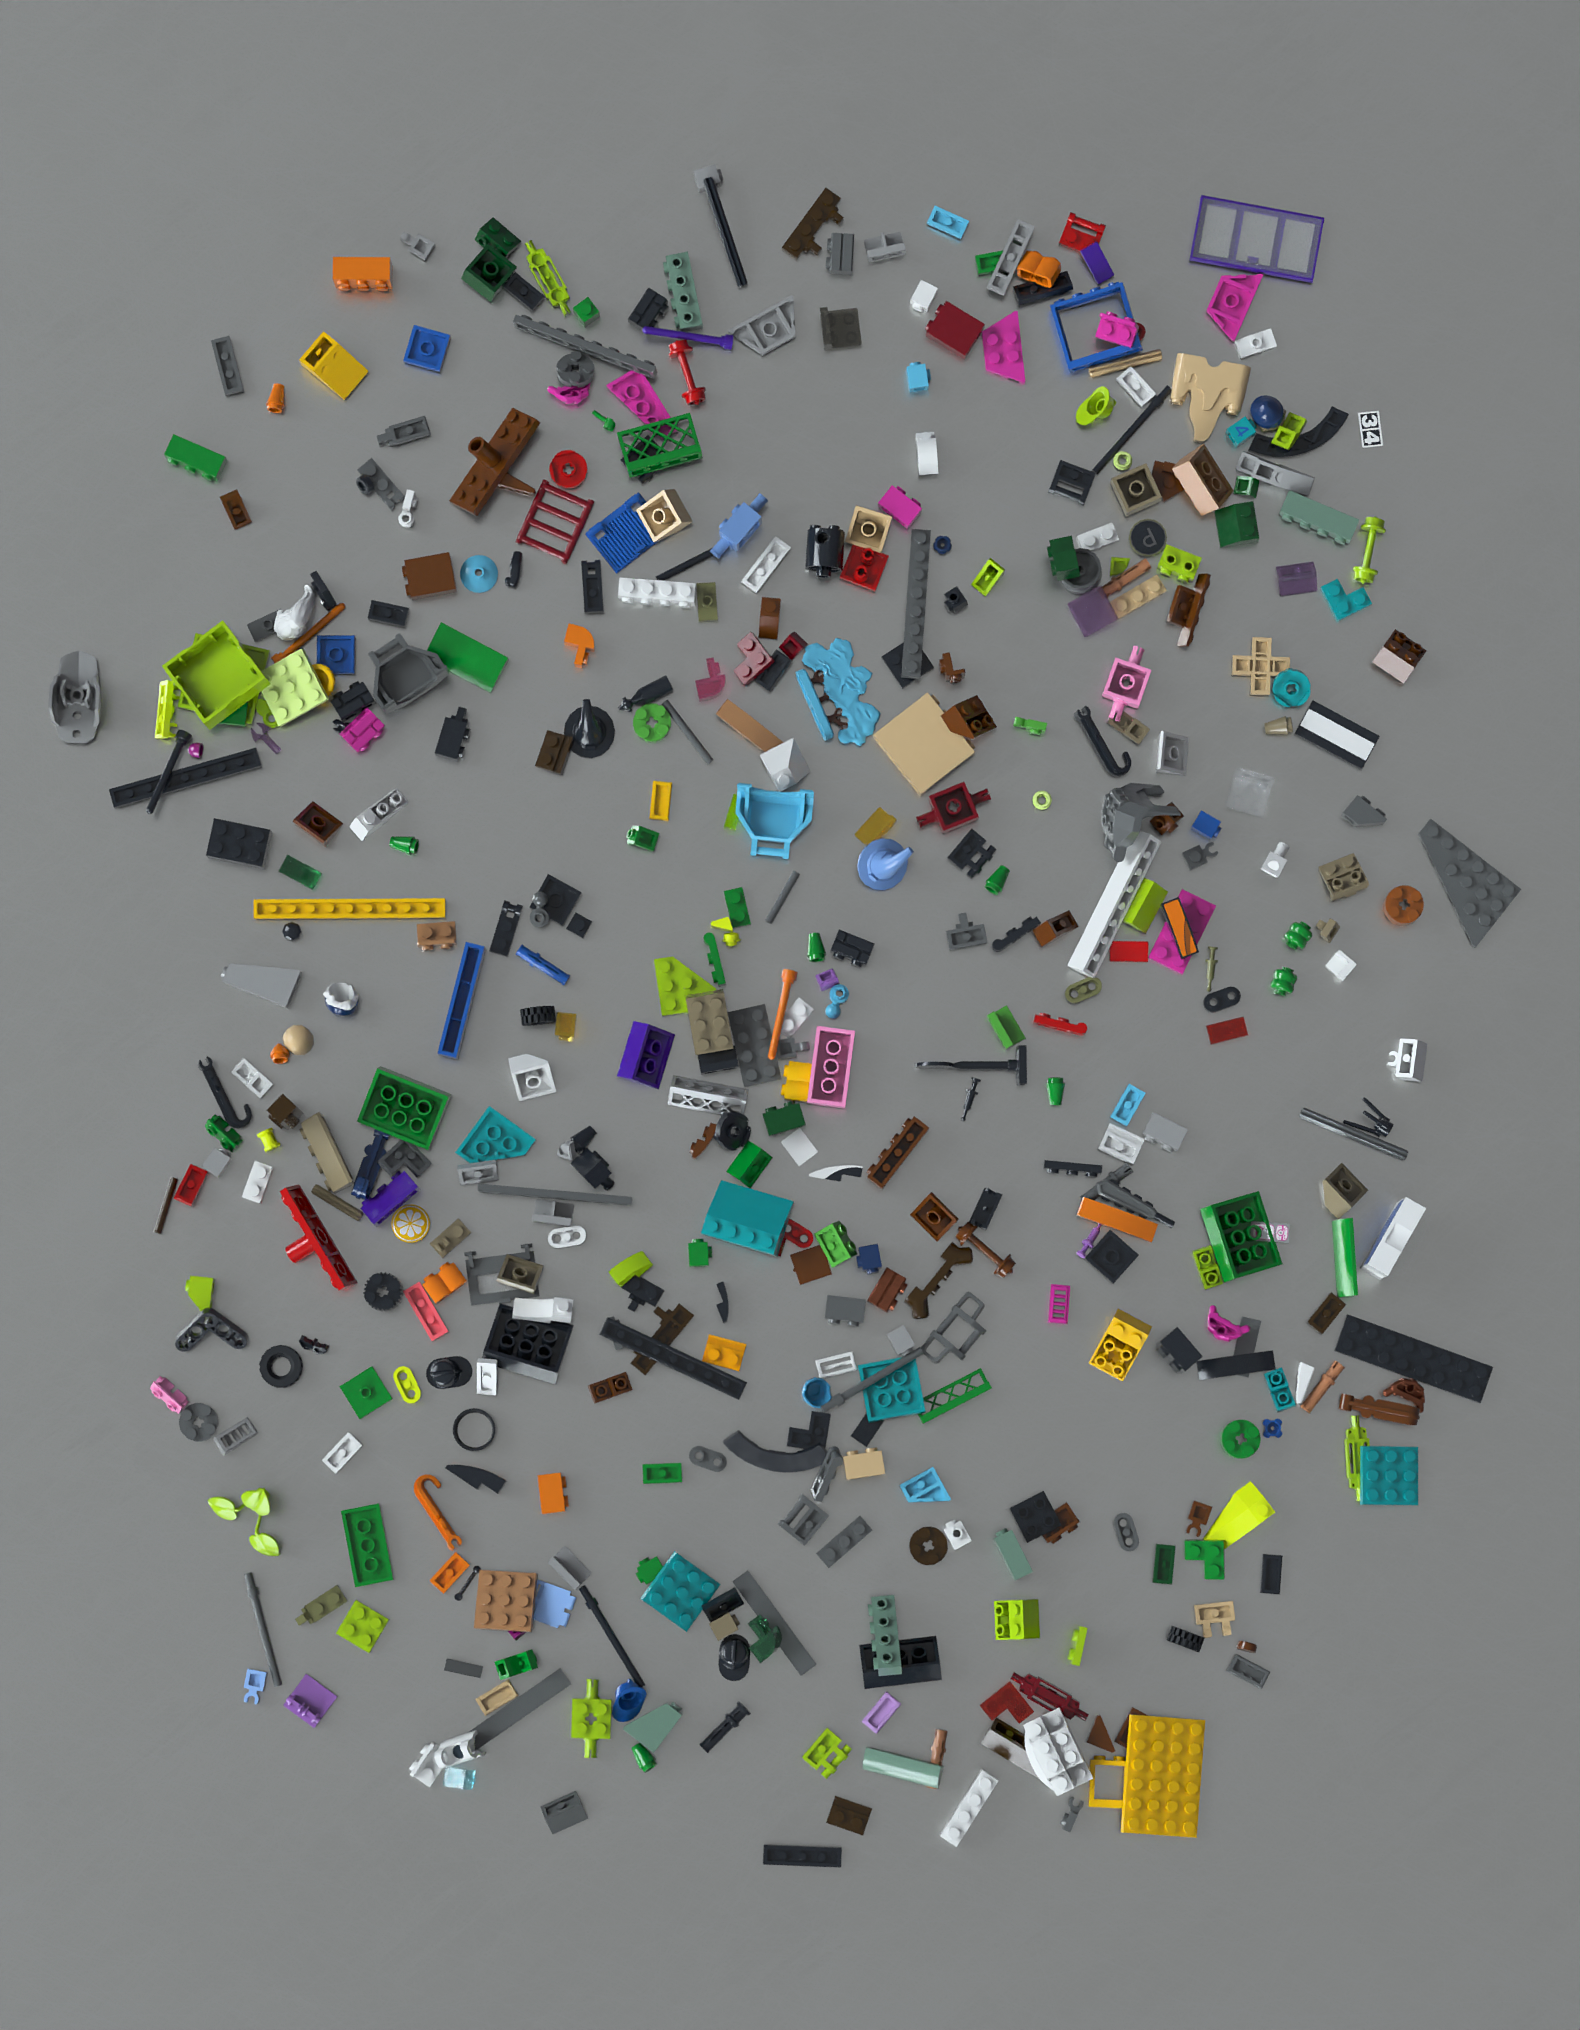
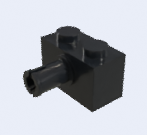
M586 1148L570 1163L594 1189L600 1184L605 1190L613 1187L614 1181L609 1177L612 1173L607 1168L609 1164L596 1151L591 1152Z

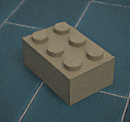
M723 989L685 995L695 1055L733 1049Z

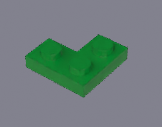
M1186 1539L1185 1560H1205V1579L1224 1580V1540Z

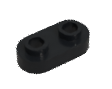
M1227 987L1210 993L1204 998L1203 1006L1205 1010L1211 1013L1235 1006L1240 1001V991L1235 987ZM1228 993H1233L1235 998L1229 999ZM1211 999L1216 1000L1217 1004L1215 1006L1210 1004Z

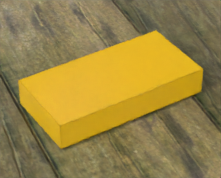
M653 781L649 819L669 821L672 782Z

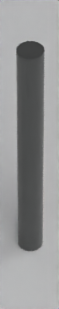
M668 700L662 703L663 707L707 764L711 763L713 758L671 703Z

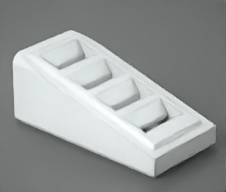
M1301 1362L1298 1365L1295 1396V1403L1297 1404L1302 1403L1315 1370L1314 1367Z

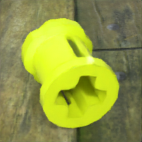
M273 1128L266 1129L257 1134L265 1146V1152L280 1146V1143L277 1142L273 1134Z

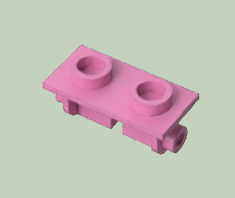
M160 1376L152 1383L150 1389L157 1398H161L166 1402L167 1407L171 1411H176L179 1414L189 1401L178 1389L171 1393L170 1391L175 1386L165 1377L162 1378Z

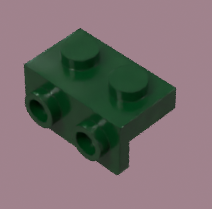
M494 217L479 229L475 237V241L484 248L489 244L505 258L520 246L521 243L519 238Z

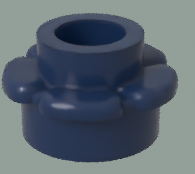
M938 536L933 543L934 550L938 551L939 554L949 552L952 548L950 538Z

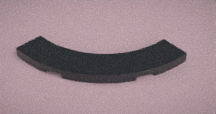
M1332 406L1325 418L1312 430L1299 435L1289 450L1272 444L1273 437L1256 433L1248 451L1272 458H1289L1307 454L1327 443L1340 430L1349 414Z
M740 1430L723 1441L727 1448L742 1460L756 1467L775 1472H799L822 1465L828 1452L821 1443L796 1453L766 1450L758 1447L757 1444L744 1436Z

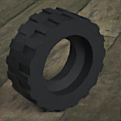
M278 1345L267 1349L259 1362L262 1378L268 1384L277 1388L292 1386L299 1380L302 1374V1359L297 1351L288 1346ZM278 1357H285L291 1365L290 1371L284 1376H278L272 1371V1362Z

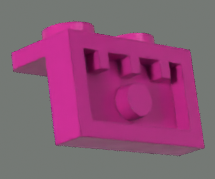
M1108 311L1106 314L1100 313L1101 320L1095 337L1132 348L1139 329L1135 320L1129 317L1121 319L1117 317V314Z

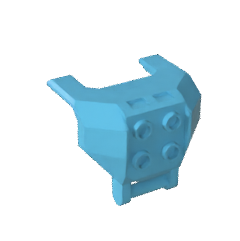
M737 784L735 814L752 839L751 856L760 854L789 859L790 844L812 821L813 790L800 789V792H779L752 787V784ZM758 841L784 843V849L757 847Z

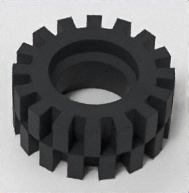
M536 1006L520 1010L521 1024L523 1026L556 1022L554 1006Z
M1175 1626L1171 1627L1167 1637V1641L1196 1652H1200L1205 1639Z

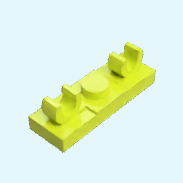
M170 680L160 682L155 739L176 736L175 733L170 732V727H177V724L170 723V719L174 714L173 700L179 699L180 696L174 695V689L178 690L179 688Z

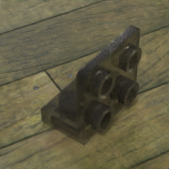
M827 307L820 308L824 350L862 345L857 308L828 311Z

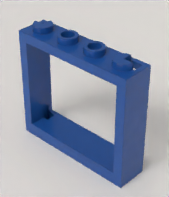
M1112 282L1108 284V287L1102 289L1101 287L1091 289L1090 293H1077L1072 295L1071 299H1058L1059 301H1055L1054 304L1050 305L1068 369L1071 373L1143 350L1137 332L1132 348L1121 345L1083 358L1072 359L1059 312L1120 293L1127 317L1134 319L1123 282Z

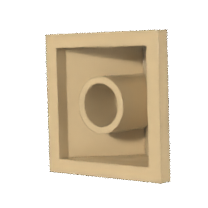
M856 505L845 542L863 548H871L873 551L882 553L892 516Z

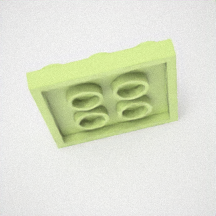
M303 648L262 670L271 684L261 692L278 726L285 725L329 700Z

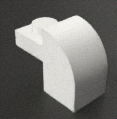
M935 432L916 433L919 475L938 474Z

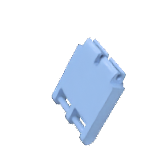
M537 1579L536 1591L538 1585L540 1584L541 1586L537 1597H535L533 1620L556 1628L559 1625L566 1627L570 1614L564 1611L565 1608L573 1609L576 1597L571 1596V1591Z

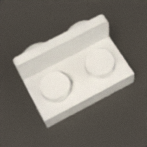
M431 1742L430 1745L426 1743L420 1752L423 1754L419 1761L415 1760L409 1768L412 1770L410 1775L428 1787H431L442 1770L438 1767L434 1753L439 1749V1745Z

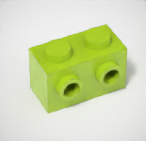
M1166 544L1157 569L1164 575L1170 576L1172 574L1177 576L1178 580L1182 582H1193L1202 558Z

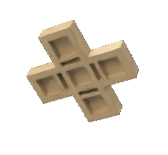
M1252 637L1251 656H1232V675L1251 676L1250 695L1269 696L1270 677H1276L1280 672L1290 668V657H1271L1272 638Z

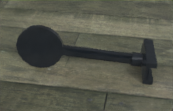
M1026 1045L1016 1047V1060L960 1061L956 1063L919 1062L915 1063V1068L1008 1069V1071H1016L1017 1085L1027 1084Z

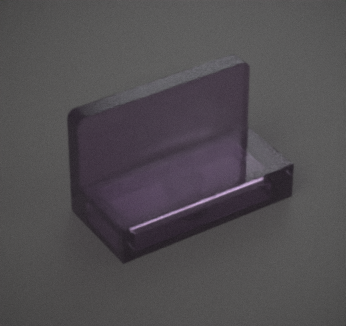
M1314 562L1276 567L1280 596L1317 591V572Z

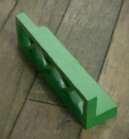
M980 1368L923 1397V1400L931 1403L932 1407L930 1412L924 1415L920 1413L918 1416L922 1424L992 1389ZM980 1374L984 1384L978 1387L969 1385L971 1378ZM957 1384L967 1386L965 1393L961 1396L952 1394L954 1386ZM952 1387L950 1393H949V1392H946V1390H948V1389H950V1388ZM940 1393L949 1395L947 1403L943 1405L935 1403L937 1395ZM951 1396L957 1397L950 1401ZM934 1397L933 1402L929 1401L928 1399Z

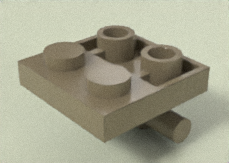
M1354 853L1318 867L1330 892L1329 895L1332 901L1355 895L1357 891L1369 886V882Z

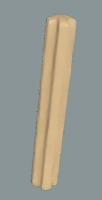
M1160 349L1091 366L1089 367V374L1093 378L1124 370L1130 366L1135 367L1162 359V352Z

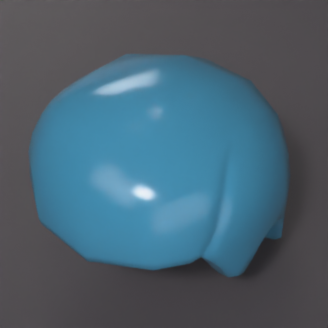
M811 1378L806 1381L802 1388L803 1399L811 1407L821 1408L820 1406L832 1399L831 1387L822 1378Z

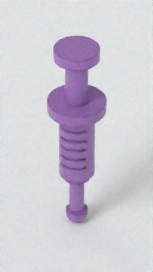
M1101 1224L1093 1228L1087 1239H1083L1082 1243L1084 1246L1081 1251H1077V1255L1081 1258L1086 1257L1085 1252L1088 1248L1092 1249L1094 1247L1093 1242L1100 1233Z

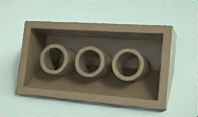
M318 1112L300 1123L302 1128L299 1130L303 1138H308L310 1143L308 1149L312 1157L315 1155L317 1157L318 1163H316L320 1174H325L327 1180L324 1183L328 1191L332 1190L336 1194L354 1185L353 1177L323 1114Z

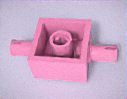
M1133 646L1129 661L1115 657L1102 697L1114 702L1108 716L1112 720L1115 713H1117L1115 721L1121 720L1120 718L1125 706L1138 709L1152 671L1139 665L1145 651L1141 647L1138 655H1136L1138 646ZM1126 680H1129L1130 685L1128 687H1125L1123 683Z

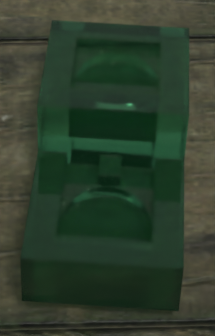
M286 855L278 872L313 890L322 874L290 855Z

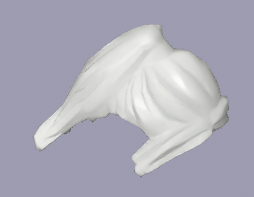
M304 586L305 593L293 607L284 612L283 610L277 611L274 631L281 640L290 641L302 636L304 633L305 624L311 616L315 598L318 596L312 586Z

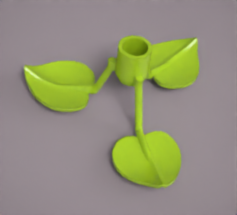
M265 1488L245 1491L241 1495L243 1504L239 1507H235L233 1501L224 1497H211L207 1500L212 1510L225 1520L236 1519L237 1512L245 1506L251 1508L252 1511L259 1514L255 1535L249 1537L251 1545L255 1550L267 1556H279L281 1554L277 1541L271 1535L259 1533L262 1516L268 1515L270 1512V1494Z

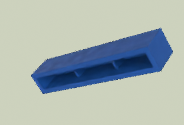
M469 942L465 943L438 1049L439 1056L458 1060L486 950L485 946Z

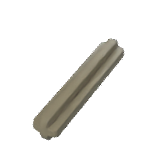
M318 1184L311 1191L312 1194L357 1221H360L364 1214Z

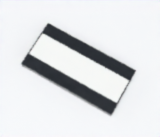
M1312 700L1294 733L1298 737L1360 770L1363 769L1380 737Z

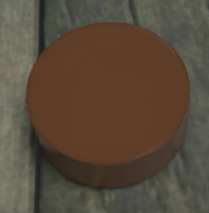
M1239 1641L1237 1649L1256 1653L1257 1646L1250 1642Z

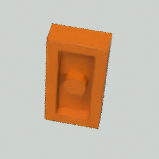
M455 1552L429 1581L444 1594L470 1564Z

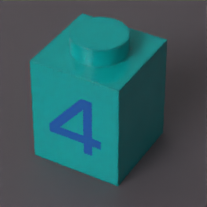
M1245 416L1227 428L1225 433L1237 448L1255 436L1256 425Z

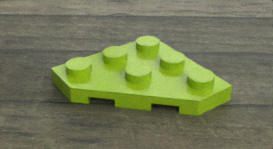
M673 956L654 959L662 1016L688 1013L685 995L716 990L715 987Z

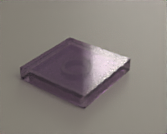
M1098 586L1068 603L1084 637H1088L1119 620L1102 586Z

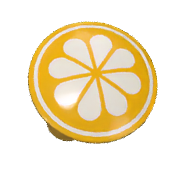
M409 1204L400 1207L394 1213L391 1226L398 1239L403 1242L414 1243L426 1236L430 1228V1220L423 1208Z

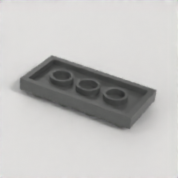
M765 1004L728 1012L744 1087L782 1079L777 1056L773 1060L768 1058L772 1033Z

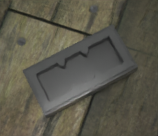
M277 611L247 624L255 642L276 633L274 631Z
M1235 1654L1227 1669L1228 1672L1260 1689L1263 1688L1270 1674V1671L1238 1654Z

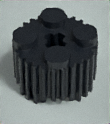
M380 1272V1274H373L369 1277L370 1280L366 1281L367 1284H365L366 1288H364L365 1292L363 1294H365L366 1302L372 1308L386 1312L387 1309L389 1311L391 1308L395 1309L394 1306H398L397 1304L401 1303L400 1300L403 1299L401 1296L404 1295L402 1294L403 1289H401L403 1286L400 1285L401 1282L394 1275ZM387 1287L388 1294L380 1297L381 1293H379V1290Z

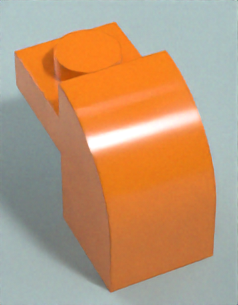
M569 623L564 644L578 648L574 665L575 667L583 668V664H587L589 658L587 650L595 651L594 639L586 628Z

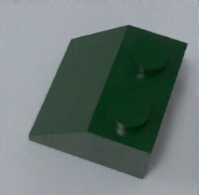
M487 244L467 266L461 279L491 302L510 279L517 266Z
M1254 501L1233 504L1214 510L1220 548L1258 543L1259 532Z

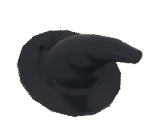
M584 699L582 707L572 712L565 722L564 735L574 738L571 748L573 753L583 758H595L609 750L614 741L615 728L613 720L606 711L599 707L591 706L590 699Z

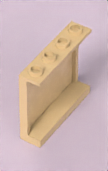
M928 692L873 735L877 743L920 797L935 783L975 754L973 750L975 746L969 739L965 740L963 736L950 732L941 717L946 710L942 711L938 706L940 704L938 699L934 695L930 696Z

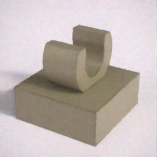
M1331 918L1327 923L1319 920L1316 925L1318 930L1321 931L1320 935L1329 943H1331L1340 928L1338 923Z

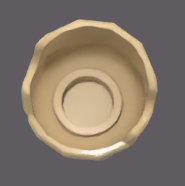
M302 1025L291 1026L283 1035L284 1046L294 1055H305L311 1051L314 1045L313 1034Z

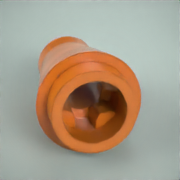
M273 384L266 403L268 411L281 413L285 408L284 385Z

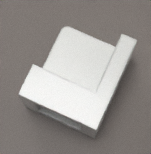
M1338 950L1326 964V967L1343 981L1357 964L1341 950Z

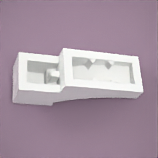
M554 1297V1299L515 1298L512 1318L550 1323L551 1321L570 1323L573 1300Z

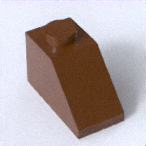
M762 597L758 638L778 639L780 598Z
M1070 910L1045 921L1032 931L1043 947L1079 926Z

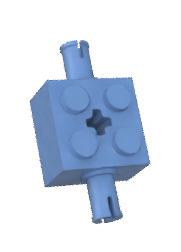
M759 493L749 506L745 502L741 506L738 504L732 510L730 519H725L720 524L719 534L721 539L710 552L718 559L729 546L738 552L762 524V518L758 512L768 500Z

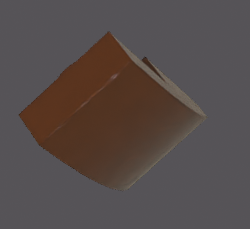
M710 1123L709 1127L705 1126L702 1136L705 1138V1141L697 1139L696 1143L692 1142L689 1152L692 1154V1159H697L710 1145L714 1138L717 1124Z
M626 1372L588 1385L594 1404L633 1390Z

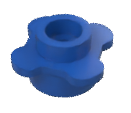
M1265 1419L1263 1421L1265 1426L1264 1437L1276 1436L1279 1438L1282 1436V1421L1280 1419Z

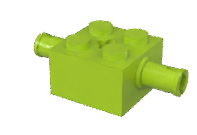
M586 1679V1697L572 1699L571 1738H583L585 1740L584 1758H590V1750L591 1758H597V1740L611 1739L612 1699H600L598 1697L599 1679H593V1687L592 1679ZM590 1713H593V1716L597 1717V1720H595L593 1724H590V1721L586 1720V1717L590 1716Z

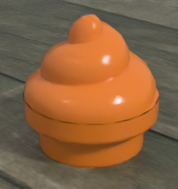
M280 1043L270 1053L271 1059L276 1064L286 1063L290 1056L289 1050Z

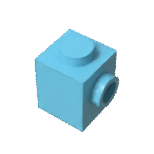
M921 362L910 363V366L906 367L909 392L928 390V380H931L930 369H926L925 364H921Z

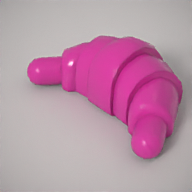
M591 382L578 388V385L558 388L549 386L547 390L555 395L557 399L565 402V404H579L588 397Z
M1215 1305L1209 1308L1208 1330L1216 1339L1230 1342L1250 1331L1249 1325L1240 1327V1325H1234L1229 1320L1223 1319L1219 1316Z

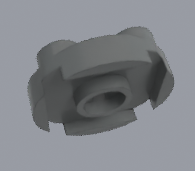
M573 351L571 354L563 356L556 365L557 378L567 387H572V385H578V388L584 387L593 380L594 364L589 357L581 354L579 351ZM574 368L579 369V372H576V371L571 372V371H572V369H574Z
M191 1404L180 1414L179 1427L187 1439L196 1442L206 1441L213 1436L218 1427L216 1412L206 1404ZM196 1417L204 1420L200 1428L193 1424L196 1421Z

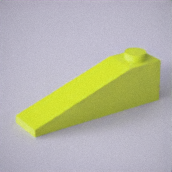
M1250 1481L1234 1493L1202 1540H1224V1547L1226 1549L1273 1515L1275 1511Z

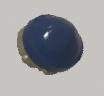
M1264 395L1252 402L1250 414L1254 424L1265 432L1267 430H1276L1279 426L1283 425L1286 410L1279 400L1272 396Z

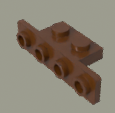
M1208 573L1198 574L1194 590L1177 585L1167 622L1182 627L1177 646L1189 647L1193 641V632L1199 621L1200 609L1204 605L1206 590L1210 585L1211 575Z

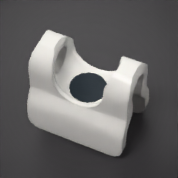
M477 1730L443 1741L439 1749L434 1753L438 1767L440 1769L451 1767L484 1756L486 1754L485 1751H475L474 1743L475 1736L478 1734Z

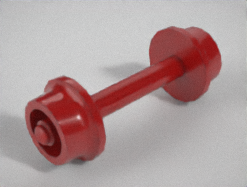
M676 340L669 345L670 353L668 355L669 358H679L689 391L684 392L682 398L686 400L687 405H698L706 400L704 393L706 388H696L686 354L692 352L693 348L689 346L687 340Z

